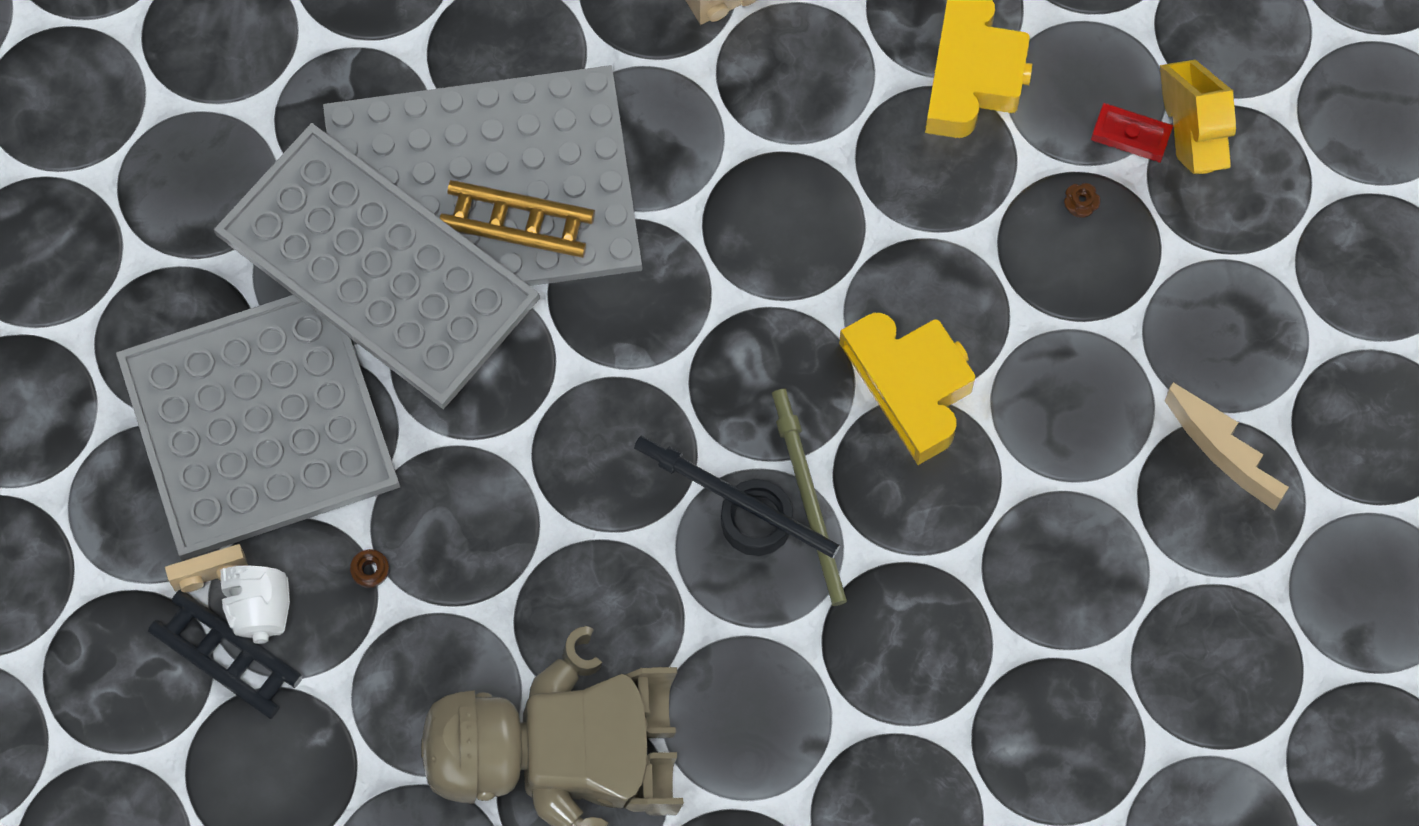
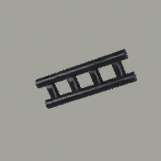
M181 589L178 590L173 596L172 602L180 607L179 611L167 626L159 620L153 621L148 632L266 717L272 719L278 712L279 706L272 702L271 698L284 682L296 688L303 679V675L258 643H254L251 638L235 635L227 621L186 592H182ZM193 617L211 629L197 647L179 635ZM223 638L241 650L228 669L209 657ZM253 660L272 672L258 691L240 679Z

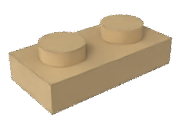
M240 544L166 566L165 570L175 592L180 589L182 592H192L202 588L205 582L214 579L221 581V569L233 566H248Z

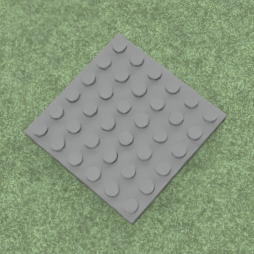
M295 295L116 352L181 560L400 488L351 339Z

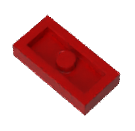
M1103 103L1091 140L1161 163L1173 125Z

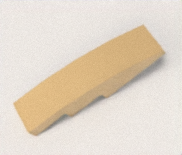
M1173 382L1165 398V403L1186 433L1210 460L1241 488L1275 511L1289 487L1257 468L1263 454L1233 436L1239 422Z

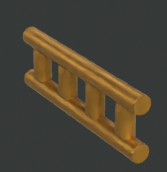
M450 180L447 194L458 196L453 215L441 213L439 218L457 232L584 258L586 243L577 242L576 238L580 222L593 223L594 209ZM472 200L494 204L489 223L467 219ZM508 207L530 211L525 230L503 226ZM544 215L566 219L561 238L539 234Z

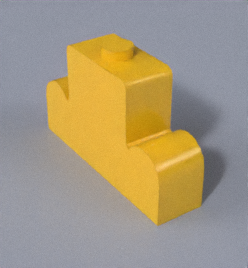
M947 0L925 133L963 138L974 131L979 108L1015 113L1017 111L1022 84L1029 85L1033 64L1026 63L1030 36L1026 32L992 27L995 14L993 0Z
M1197 60L1160 65L1163 102L1168 117H1173L1177 159L1193 174H1205L1215 170L1230 168L1228 137L1234 136L1236 133L1233 90Z
M883 313L869 314L840 331L839 344L917 465L946 450L951 445L956 430V417L948 406L971 394L975 381V374L967 363L969 360L968 355L959 341L953 342L939 320H932L900 339H896V325L894 321Z

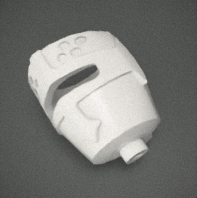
M233 566L220 570L221 589L227 597L222 599L223 610L234 634L240 637L253 638V642L258 644L268 642V637L281 635L285 631L290 604L288 577H286V574L278 569L262 566Z

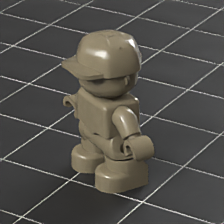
M588 626L579 627L571 632L566 640L562 655L563 660L557 659L533 679L529 698L523 712V722H520L519 713L509 700L502 697H492L491 694L486 692L475 694V690L458 692L444 696L432 704L425 718L421 738V758L423 759L427 783L434 793L445 799L474 804L476 798L481 801H488L494 797L507 795L518 783L520 771L524 770L525 791L533 798V804L538 816L551 826H608L609 823L602 818L590 817L584 820L581 818L584 813L573 800H581V798L604 807H624L633 812L645 811L646 814L651 816L677 815L684 804L683 798H673V767L677 759V752H659L647 755V738H673L676 733V727H670L669 694L677 674V667L640 668L625 675L620 674L584 690L571 691L579 680L578 675H592L599 671L602 662L597 657L592 660H584L576 654L575 647L581 644H588L594 630Z

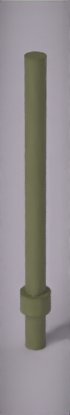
M776 390L772 392L779 417L776 424L780 437L785 438L810 529L829 539L799 433L802 432L799 418L797 415H793L787 390ZM817 550L832 606L842 605L847 602L835 558L832 559Z

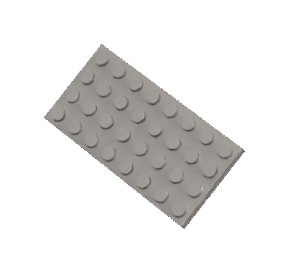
M313 123L302 132L214 229L216 236L443 410L540 299V295L536 290Z

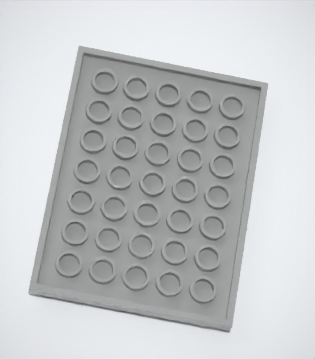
M612 65L323 104L327 135L438 218L441 213L453 215L458 196L447 194L450 180L594 209L593 223L580 222L576 238L577 242L586 243L584 258L458 232L529 286L642 271ZM472 200L467 219L489 223L494 204ZM508 207L503 226L525 230L530 211ZM544 215L539 234L561 238L566 219Z

